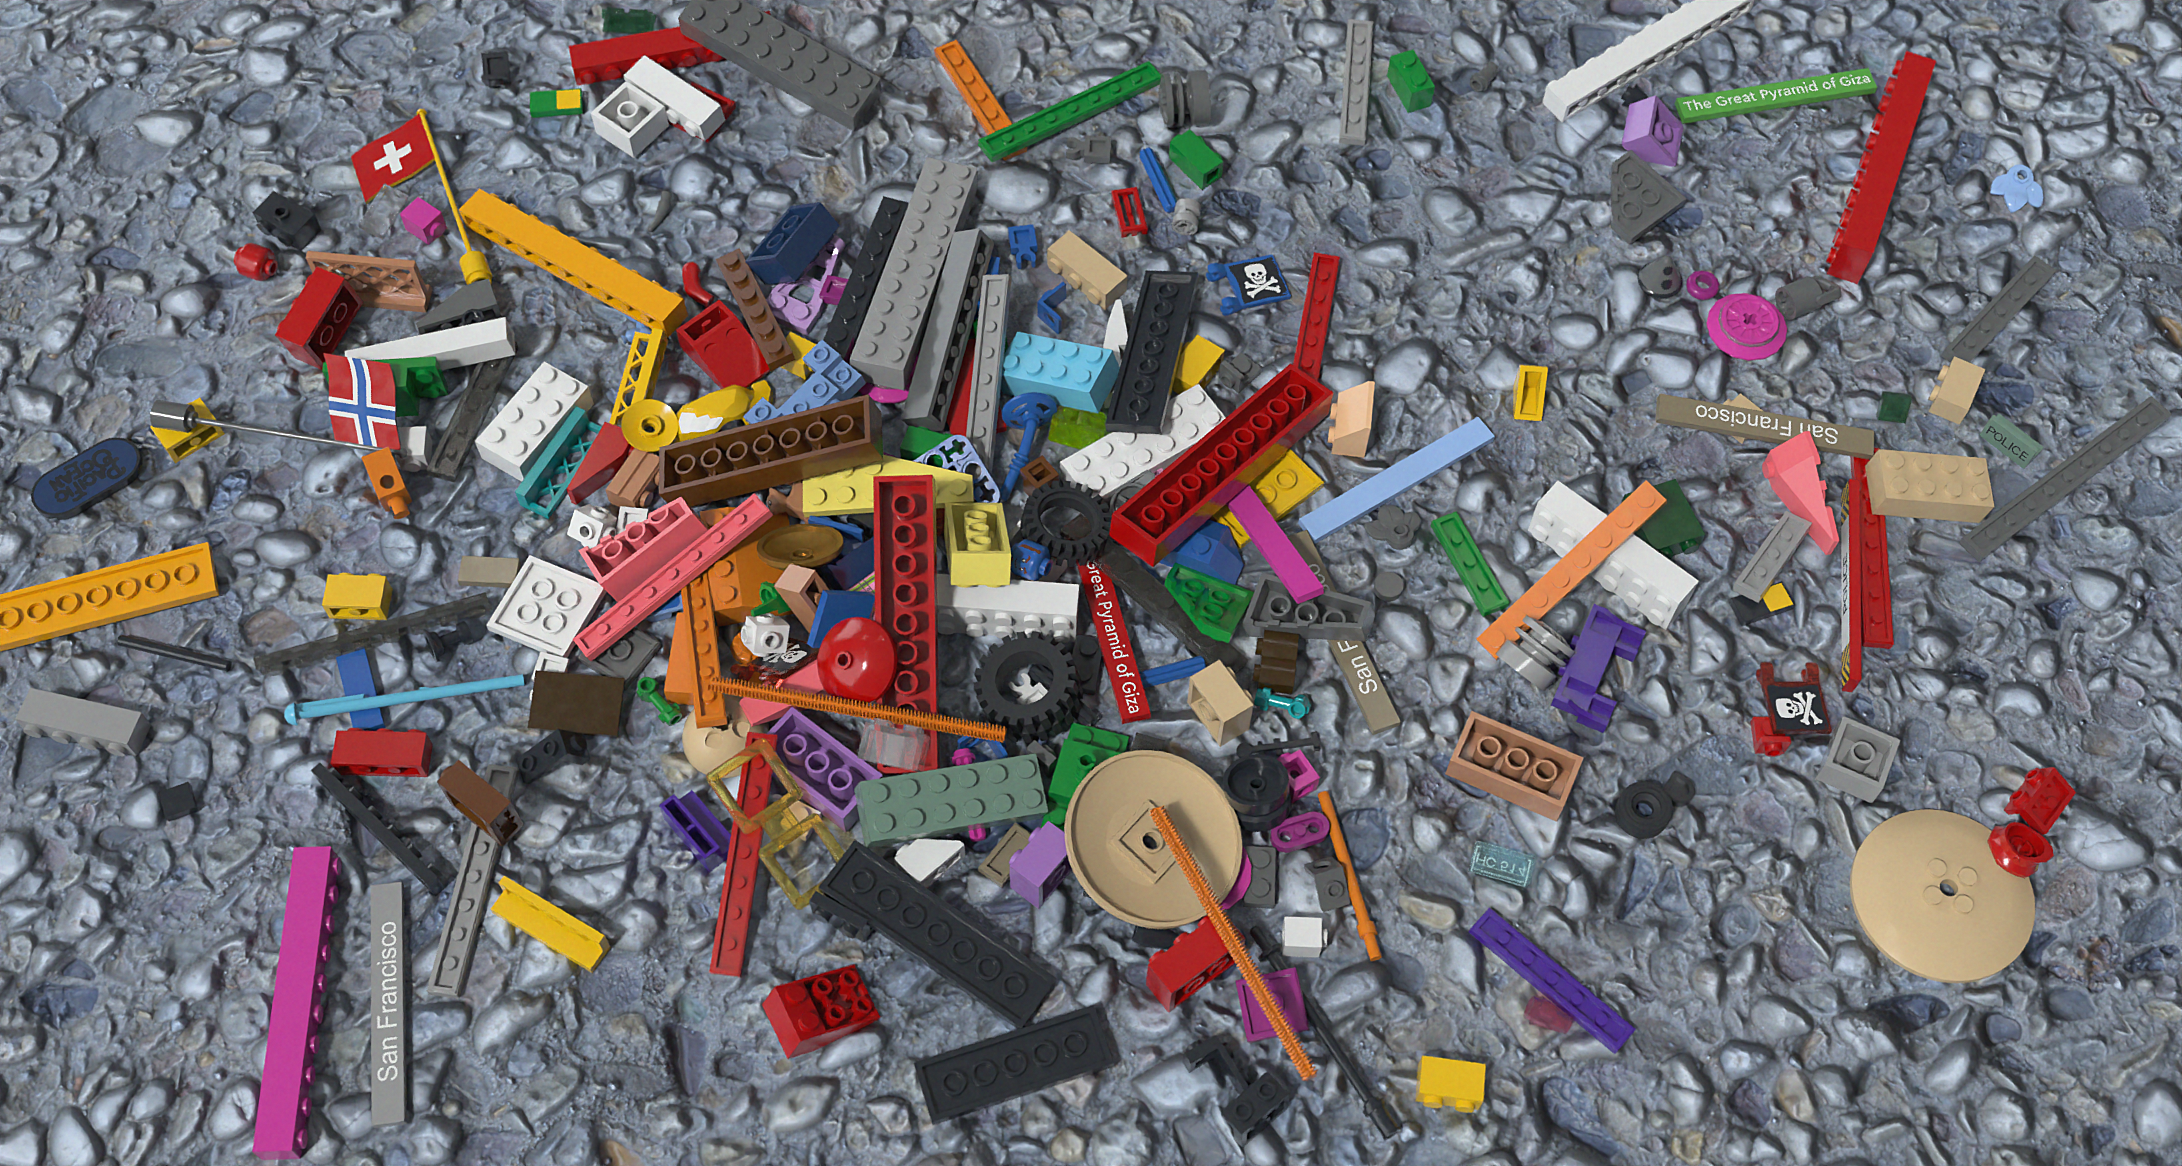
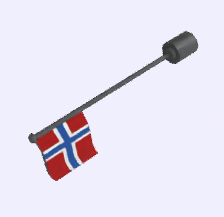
M323 353L329 374V413L335 439L199 418L193 405L156 400L150 413V422L154 428L189 433L192 428H195L200 423L374 452L389 447L392 454L399 455L400 459L407 456V450L401 447L396 417V383L392 367L388 363Z

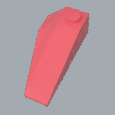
M818 656L785 677L775 674L763 683L765 687L769 685V688L771 685L772 688L776 686V689L779 686L780 690L782 687L783 690L787 688V691L790 688L791 692L793 689L794 692L798 690V693L801 690L802 694L804 691L805 694L809 692V695L812 692L813 696L816 693V696L820 694L821 697L823 694L824 698L826 695L829 698L819 679L817 670ZM847 656L845 657V665L848 662ZM747 697L742 698L739 702L752 727L783 717L791 707L799 712L809 709Z

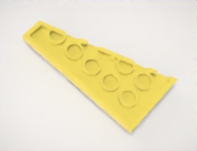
M883 455V460L803 479L804 517H810L811 515L829 516L873 513V476L933 475L936 489V508H945V503H974L973 477L965 473Z

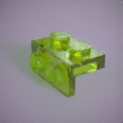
M1059 406L1057 412L1052 416L1048 440L1081 450L1108 434L1105 426L1107 416L1100 411L1099 413Z

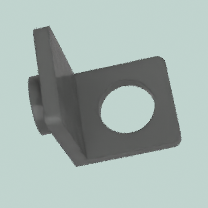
M1333 857L1323 858L1304 865L1305 870L1314 878L1320 909L1323 912L1350 904L1343 866ZM1324 865H1329V866H1327V867H1325V868H1319V869H1317V867L1324 866Z

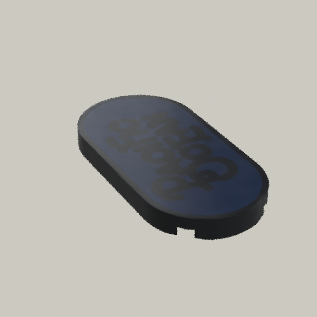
M108 438L102 440L43 474L32 488V503L45 518L70 519L131 484L140 473L138 470L143 463L142 455L137 447L127 439Z

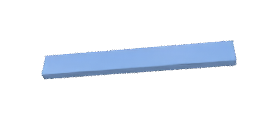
M1476 417L1301 517L1298 524L1303 531H1308L1313 543L1316 544L1494 441L1495 436L1483 421Z

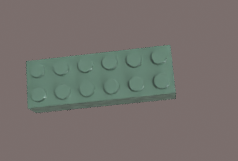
M1036 753L861 781L854 789L864 845L867 848L1041 819L1048 812Z

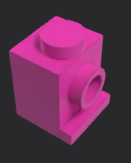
M1301 750L1292 754L1287 752L1277 759L1288 772L1291 803L1317 790L1320 777Z

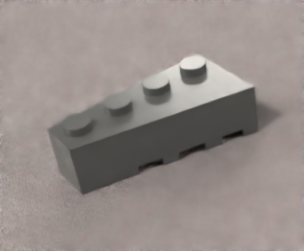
M1262 572L1242 624L1248 637H1263L1264 630L1296 633L1299 634V639L1366 641L1375 613L1372 603L1325 589L1324 594L1297 604L1279 577Z

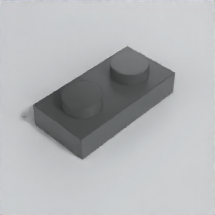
M1245 846L1251 863V882L1243 897V907L1274 909L1276 848Z

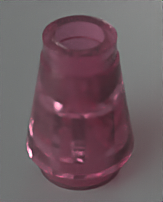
M1533 995L1527 1003L1523 1018L1529 1020L1530 1025L1563 1034L1568 1032L1573 1021V1017L1567 1015V1013L1543 996L1538 998Z

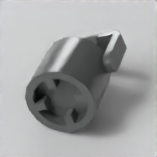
M1807 276L1778 288L1775 293V301L1780 313L1786 319L1793 320L1840 298L1841 287L1820 276Z

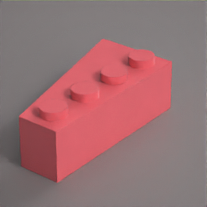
M679 497L649 513L648 519L642 522L633 521L626 525V530L612 537L609 534L601 538L600 544L591 549L586 546L578 551L599 584L619 602L707 532L708 529L682 497Z

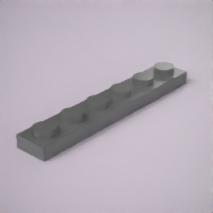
M2034 255L1944 349L1941 356L1949 362L1952 361L1953 357H1957L1972 363L2045 286L2057 270Z

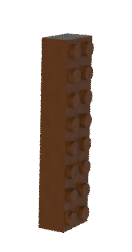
M868 394L659 447V495L667 504L682 497L692 507L883 460L882 413Z

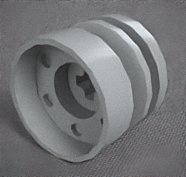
M1526 615L1522 621L1531 627L1532 630L1527 634L1517 626L1515 631L1523 641L1519 645L1507 639L1496 655L1545 692L1556 678V675L1548 665L1553 662L1561 667H1565L1566 663L1556 655L1561 650L1572 658L1576 652L1571 649L1564 637L1543 621Z

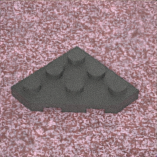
M1632 150L1612 163L1610 169L1611 229L1630 245L1681 208L1687 198Z

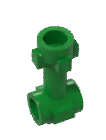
M643 677L638 681V690L636 691L638 697L642 701L652 702L661 712L658 718L663 724L666 722L668 726L675 725L682 718L680 707L676 703L670 706L659 694L658 689L660 687L654 678Z

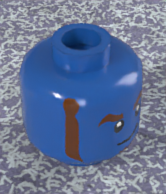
M1026 539L1020 543H1015L1010 549V570L1014 575L1029 581H1038L1042 576H1047L1050 573L1053 561L1050 559V551L1046 546Z

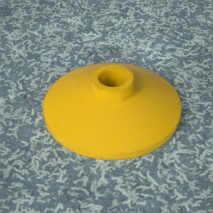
M645 399L635 402L625 411L621 427L625 439L631 446L644 452H657L659 447L670 445L675 440L678 433V420L674 411L665 403L658 400ZM647 426H651L654 428L655 431L652 433H648L644 430V428Z

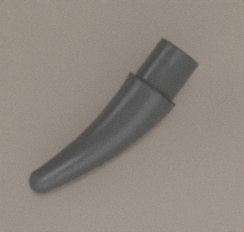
M662 191L656 214L648 227L649 232H652L667 215L671 207V192Z

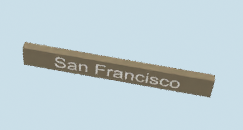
M1659 394L1657 397L1656 423L1783 444L1804 431H1810L1818 451L1871 459L1874 456L1873 430L1666 394Z
M1304 530L1287 536L1324 589L1338 593L1308 531ZM1327 640L1372 735L1400 726L1401 721L1362 641Z

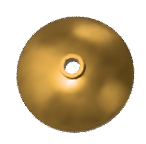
M789 525L764 535L757 543V555L761 561L775 569L785 571L788 565L792 564L816 570L833 561L841 553L844 547L843 536L836 529L825 525Z

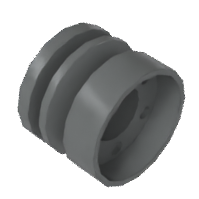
M1188 71L1186 83L1182 82L1179 72H1174L1173 84H1171L1170 74L1168 72L1162 73L1158 99L1164 126L1166 128L1173 126L1174 115L1177 126H1183L1185 114L1189 115L1191 125L1209 124L1211 119V97L1207 71Z

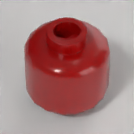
M247 243L239 247L234 255V265L238 273L256 281L267 280L275 274L278 267L274 252L267 247L255 243Z

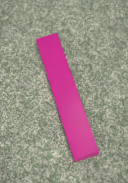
M1249 485L1226 503L1297 604L1324 594L1323 585Z

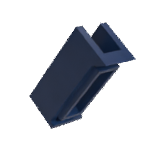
M874 536L834 564H826L820 568V571L833 590L846 591L874 572Z

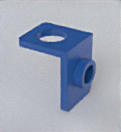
M1061 282L1052 290H1047L1041 299L1037 301V317L1057 334L1062 332V319L1052 309L1066 299L1067 284ZM1047 314H1049V315L1052 317V319L1054 320L1055 323H1053V322L1049 319V317H1048Z
M967 735L957 740L958 750L964 748L972 749L986 741L998 759L1008 758L1005 750L1007 747L1004 741L1001 743L1000 741H990L989 739H979L977 737L970 743H967L972 739V737Z

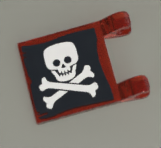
M789 637L786 653H770L767 657L758 656L747 664H734L730 671L735 674L740 672L739 683L741 680L743 683L745 681L748 683L754 672L762 673L759 676V680L762 682L769 681L768 687L770 688L772 685V688L776 686L777 689L784 679L816 660L819 648H812L805 641Z
M1761 662V669H1757L1755 674L1758 682L1761 684L1772 733L1831 734L1832 729L1819 683L1818 664L1814 662H1807L1805 664L1806 669L1801 671L1803 682H1774L1772 663Z

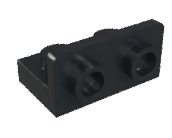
M1265 1072L1221 1111L1222 1117L1233 1127V1138L1241 1148L1246 1146L1289 1108V1093L1270 1073Z

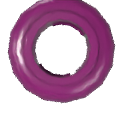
M1701 270L1690 274L1686 281V288L1692 297L1698 300H1709L1718 293L1719 282L1714 274ZM1696 283H1705L1709 288H1701Z

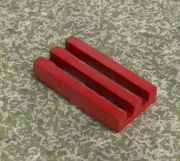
M1137 187L1112 190L1111 197L1121 237H1127L1129 233L1132 236H1136L1137 232H1142V235L1147 234L1148 228ZM1129 194H1132L1139 225H1135L1128 198ZM1118 196H1122L1129 226L1125 225Z

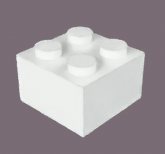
M627 81L591 112L596 133L633 158L669 126L665 106Z

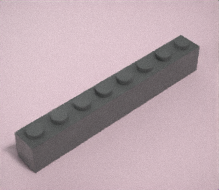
M980 228L953 233L901 418L908 426L925 427L930 431H942L944 429L981 294L983 275H986L994 242Z

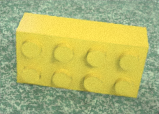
M945 503L944 536L951 585H957L962 588H968L973 585H986L991 588L1010 585L1011 550L1002 503Z

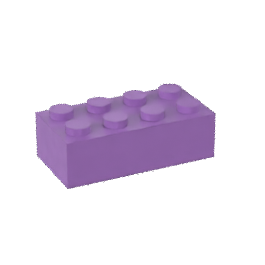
M791 707L767 733L778 735L779 737L773 777L814 809L821 812L822 815L844 832H847L859 819L854 792L855 787L861 781L883 778V775L795 708Z

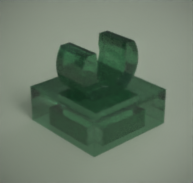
M1882 391L1876 412L1877 420L1905 423L1912 401L1911 395Z

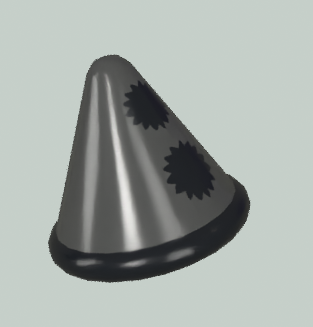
M1664 256L1656 261L1645 264L1639 270L1637 277L1640 288L1649 296L1659 299H1666L1676 295L1680 291L1683 282L1682 275L1670 256Z

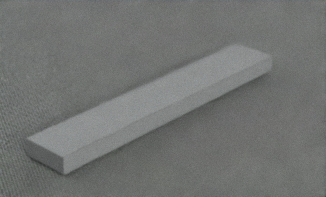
M1348 19L1339 143L1365 145L1373 21Z

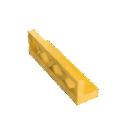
M652 328L651 334L635 332L610 424L617 426L618 420L623 417L625 411L629 408L624 402L625 395L634 389L631 405L640 400L652 399L668 344V339L662 329ZM641 341L648 342L643 357L638 352ZM642 364L638 380L634 381L631 377L632 370Z
M503 876L498 882L503 893L491 907L492 913L593 973L610 949L605 935L508 877Z

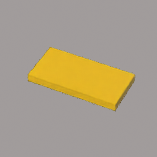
M1289 448L1248 485L1273 519L1278 522L1322 489L1324 481ZM1226 504L1210 517L1212 521L1229 527L1233 540L1240 549L1252 541Z

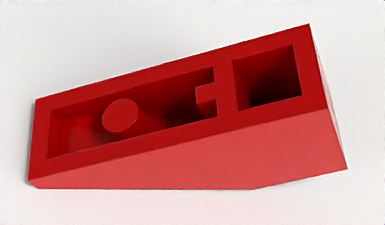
M604 422L567 487L571 503L577 505L611 481L633 451L634 447L625 439L621 427Z

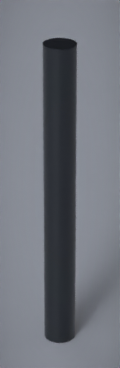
M120 635L117 640L118 646L226 672L231 669L232 665L230 660L126 635Z

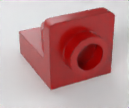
M1753 717L1750 724L1755 754H1765L1769 757L1784 754L1791 744V737L1785 736L1784 731L1783 733L1781 731L1779 733L1775 732L1774 718Z

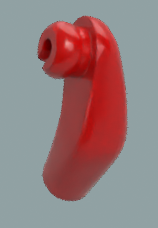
M687 262L682 267L685 293L691 299L708 308L713 303L715 297L702 287L699 265L695 262Z

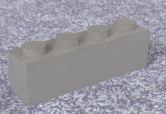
M34 688L29 689L15 718L24 728L23 732L29 736L41 738L42 735L49 736L62 744H69L71 741L79 743V745L89 750H97V747L107 749L111 754L121 757L125 756V754L137 756L151 727L150 722L142 712Z

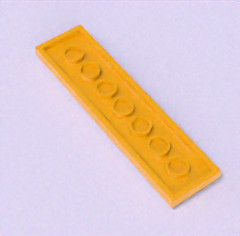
M209 542L0 594V651L219 596L212 547Z

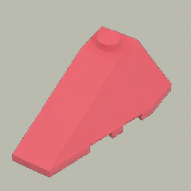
M1804 431L1770 450L1762 464V471L1764 477L1768 478L1771 488L1791 513L1812 522L1808 534L1825 555H1830L1837 546L1839 537L1832 508L1828 505L1825 506L1824 502L1827 487L1825 480L1819 481L1816 465L1821 464L1819 453L1810 431Z

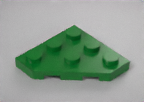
M1178 563L1173 565L1164 584L1201 633L1210 636L1214 640L1226 643L1230 642L1248 610L1254 594L1250 590Z

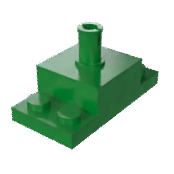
M436 356L369 360L388 363L392 367L396 383V417L419 416L420 397L436 398L438 396H448V384ZM323 362L322 372L329 384L327 364Z
M1072 722L1068 738L1064 739L1049 788L1048 812L1044 815L1041 828L1049 821L1064 832L1067 809L1078 785L1096 766L1113 756L1125 753L1129 736Z

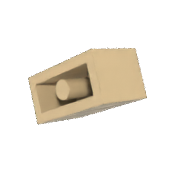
M1953 357L1949 366L1943 364L1937 376V380L1941 381L1940 385H1934L1928 400L1932 401L1928 412L1960 425L1969 411L1985 369L1957 357Z

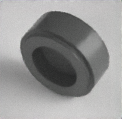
M1384 572L1378 575L1374 584V592L1379 599L1391 602L1401 596L1403 581L1399 575L1393 572Z

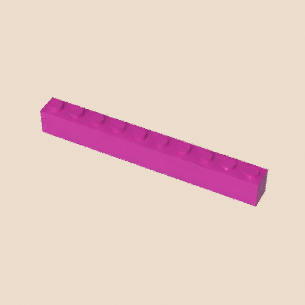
M331 846L294 847L252 1150L261 1160L301 1159L302 1149H305L307 1145L308 1134L305 1129L306 1117L310 1116L312 1108L309 1089L310 1085L314 1084L316 1076L313 1058L314 1054H317L319 1051V1036L316 1034L318 1024L323 1020V1006L320 1004L321 995L327 989V977L324 974L325 964L329 963L331 958V948L328 940L329 934L333 933L335 926L332 909L333 904H337L338 888L335 886L336 877L342 871L341 858L337 856Z

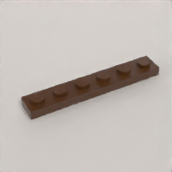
M740 248L717 258V264L770 371L796 360L753 273L745 262Z

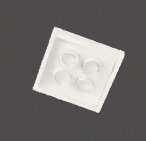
M529 555L487 623V628L489 631L538 651L567 658L576 644L573 638L585 629L607 591L598 582Z

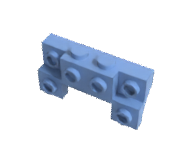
M821 339L802 358L804 363L815 373L778 410L762 397L743 417L749 424L848 400L866 382L860 373L847 364L838 352Z

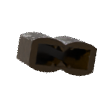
M1264 630L1263 637H1257L1255 655H1260V664H1254L1252 681L1258 682L1257 689L1267 687L1272 688L1274 693L1292 695L1299 634Z

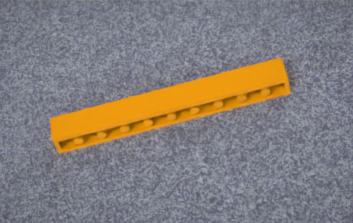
M478 189L459 209L465 226L649 328L662 329L667 338L689 316L685 300L680 294L676 292L671 293L658 282L645 279L636 270H629L623 267L616 259H609L601 255L597 249L586 247L575 237H568L562 234L555 226H548L542 223L532 214L527 215L516 205L503 202L494 193L489 194Z

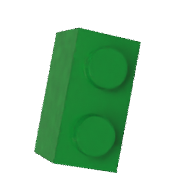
M1414 49L1390 56L1387 78L1407 113L1430 107L1435 86Z

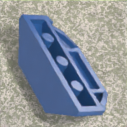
M1209 519L1159 562L1169 567H1173L1175 563L1234 585H1236L1244 566L1229 527Z

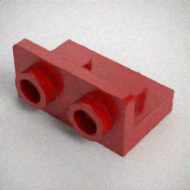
M2055 767L2035 768L2029 771L2024 778L2023 784L2010 796V802L2004 808L2008 815L2020 814L2029 826L2040 835L2048 833L2076 793Z

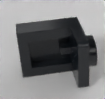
M508 52L481 53L483 68L481 81L485 86H489L491 89H501L505 87L504 84H511Z

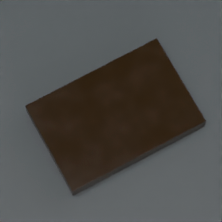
M536 670L528 729L554 732L559 728L582 735L618 738L625 679Z

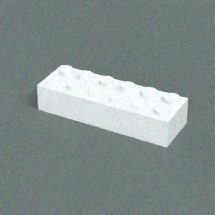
M1197 384L1169 401L1162 434L1112 432L1060 461V479L1063 483L1064 480L1071 481L1070 488L1074 489L1076 483L1083 484L1082 492H1085L1088 487L1093 489L1092 498L1099 494L1103 498L1101 504L1107 503L1110 508L1111 498L1121 485L1145 470H1149L1152 473L1160 468L1165 470L1226 417L1202 387Z
M1557 481L1538 501L1528 531L1532 533L1534 538L1545 542L1563 558L1599 525L1607 515L1560 481ZM1634 534L1590 574V576L1600 582L1604 589L1614 592L1629 607L1636 608L1647 616L1651 623L1659 625L1665 630L1685 609L1699 582Z
M937 574L938 632L945 635L966 633L973 637L992 635L1003 638L1009 635L1011 638L1017 637L1016 632L1024 631L1027 638H1031L1032 631L1041 633L1043 639H1045L1047 634L1053 636L1057 643L1075 642L1079 613V585L1010 579V585H1002L997 588H991L986 585H973L968 588H962L957 585H951L950 575Z

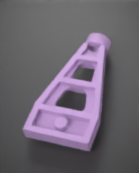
M834 235V238L821 248L819 257L812 263H809L801 279L796 282L779 283L771 291L766 301L777 323L804 335L809 334L820 317L824 306L823 299L819 298L827 275L834 276L840 254L846 247L840 237ZM815 264L826 269L820 281L806 275ZM800 284L814 289L812 300L808 304L790 297L789 293Z

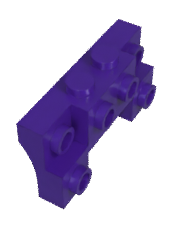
M1594 604L1580 637L1574 635L1570 643L1571 649L1576 653L1570 660L1564 658L1563 661L1566 665L1565 667H1560L1558 675L1563 677L1551 706L1577 716V723L1604 733L1617 702L1596 694L1595 691L1611 653L1633 662L1646 631L1624 622L1613 615L1608 609Z

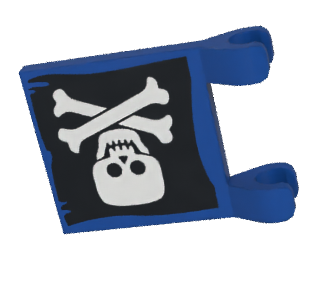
M1273 254L1228 264L1211 263L1207 267V280L1215 282L1227 276L1235 297L1229 296L1222 299L1220 311L1224 316L1231 315L1240 309L1288 300L1291 297Z

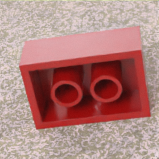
M316 267L314 272L306 279L305 286L299 296L293 300L287 316L279 323L275 336L295 359L323 370V362H326L323 353L333 354L362 306L363 301L344 277Z
M1208 915L1198 923V928L1190 934L1188 931L1182 933L1174 940V946L1167 951L1159 950L1149 959L1146 985L1168 1013L1236 964V960H1233L1234 957H1231L1230 950H1227L1228 947L1223 943L1224 940H1221L1222 937L1217 933L1218 930L1215 929L1216 927L1212 923L1213 920H1210ZM1237 929L1235 933L1239 932L1237 935H1240L1239 940L1243 939L1240 943H1245V937Z

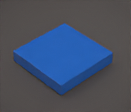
M823 590L807 644L812 648H820L825 635L840 621L851 617L869 618L875 601V595L871 592Z

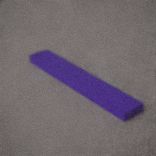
M1488 908L1470 928L1469 933L1612 1053L1616 1054L1636 1030L1491 908Z

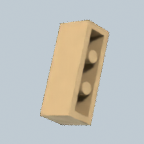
M1070 230L1047 249V265L1050 270L1055 274L1059 273L1068 281L1071 287L1079 289L1087 296L1090 302L1095 305L1098 304L1104 310L1127 291L1128 276Z

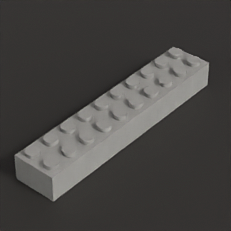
M926 158L850 357V366L862 375L865 382L905 390L927 329L953 233L963 231L978 189L977 168Z

